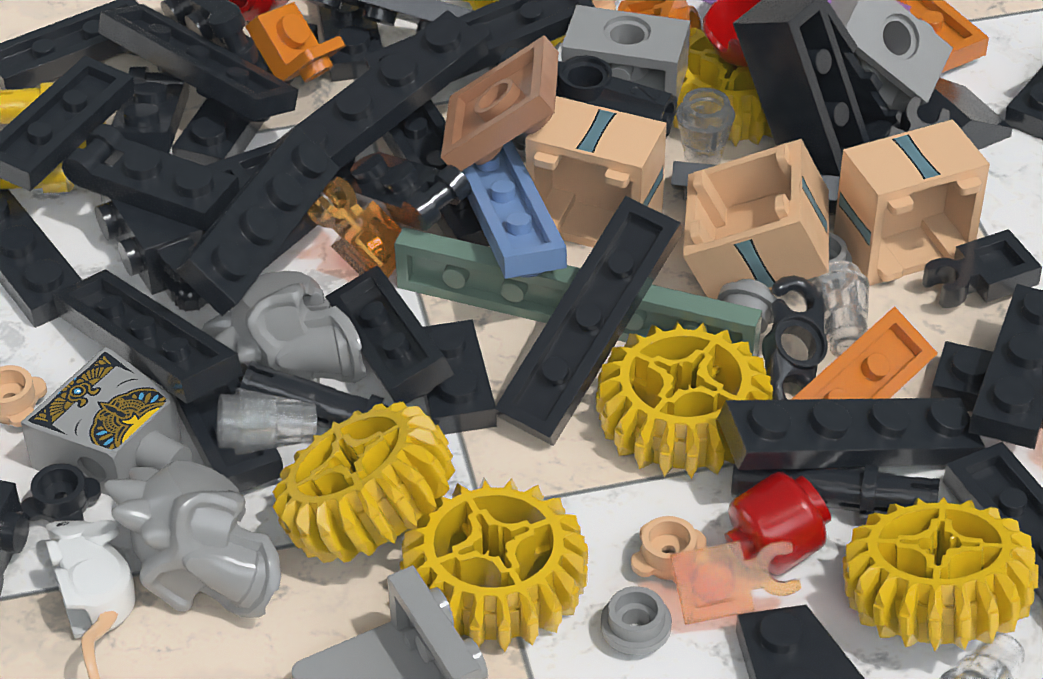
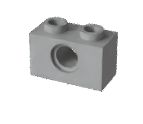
M832 0L830 5L858 46L853 53L865 72H875L883 85L878 92L889 109H899L903 112L914 96L921 98L920 105L928 103L953 47L938 36L930 24L916 18L896 0Z
M576 5L561 46V62H565L567 59L575 56H595L605 60L611 66L613 77L672 93L673 96H677L678 101L688 67L690 20Z

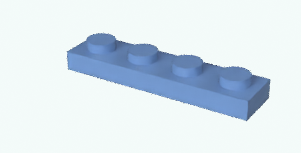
M512 140L504 144L501 151L489 162L483 165H476L474 163L461 171L472 187V193L467 198L505 279L535 277L547 271L567 268L566 245Z

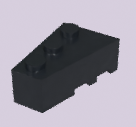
M761 0L733 23L775 145L778 146L802 139L820 175L840 177L843 149L883 139L892 126L898 129L901 128V111L899 109H889L878 92L883 85L875 72H865L853 53L858 46L828 0Z

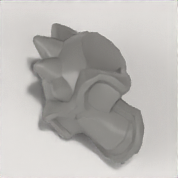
M279 271L258 276L234 308L223 316L217 315L206 322L202 328V331L237 352L240 363L249 366L251 361H255L275 370L320 383V378L356 383L366 377V368L361 355L362 344L350 318L336 306L330 307L329 301L324 299V293L319 284L311 276L302 272Z
M175 460L166 464L160 470L153 467H133L129 470V479L108 480L104 484L105 491L118 504L112 509V517L130 530L133 551L142 564L139 579L145 588L180 612L188 611L193 605L194 596L199 592H203L217 600L226 610L239 617L259 618L266 614L265 608L273 593L279 590L281 569L279 554L268 534L251 532L238 525L237 521L241 522L246 512V502L244 496L239 493V489L228 478L198 463Z

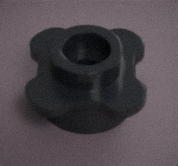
M64 463L49 465L41 469L33 477L30 485L32 496L23 500L21 508L22 512L27 513L29 521L40 519L47 520L50 523L56 521H84L83 513L90 502L100 498L101 487L96 479L91 477L85 478L83 472L76 466Z

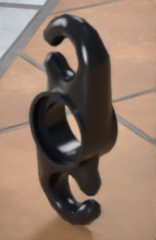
M795 275L782 277L772 285V292L777 297H781L789 291H794L803 298L806 305V311L797 312L790 309L782 299H776L772 303L771 310L774 317L772 329L762 342V355L765 360L766 375L771 377L770 384L773 387L772 400H788L783 391L784 383H796L801 389L808 385L816 377L818 364L825 358L828 350V342L824 333V298L815 284L804 277ZM782 334H792L800 338L807 347L808 359L801 361L789 356L781 343Z

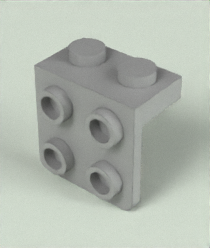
M414 565L387 576L390 622L301 659L292 667L293 679L488 678L486 662L478 645L472 638L462 640L454 628L453 614L446 597L438 587L429 590Z

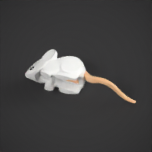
M112 520L97 522H51L46 526L51 540L46 542L52 565H60L59 569H55L56 582L63 596V603L74 637H82L81 648L89 679H100L95 658L94 642L107 631L120 626L130 615L136 601L134 579L127 563L125 552L118 546L109 543V541L119 535L120 530L116 521Z

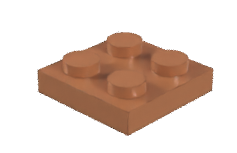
M545 35L449 97L441 158L447 165H453L460 171L474 163L476 165H483L492 160L501 151L503 145L522 133L526 135L533 134L548 123L555 113L559 52Z

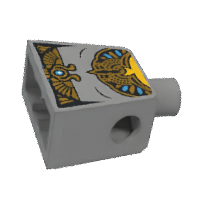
M104 347L21 421L32 468L40 471L49 465L59 463L76 466L83 472L85 478L91 477L96 479L100 484L101 493L108 495V493L105 491L104 484L108 480L129 479V470L133 467H153L160 470L166 464L175 460L192 461L191 449L180 443L182 437L176 402L172 396L107 347Z

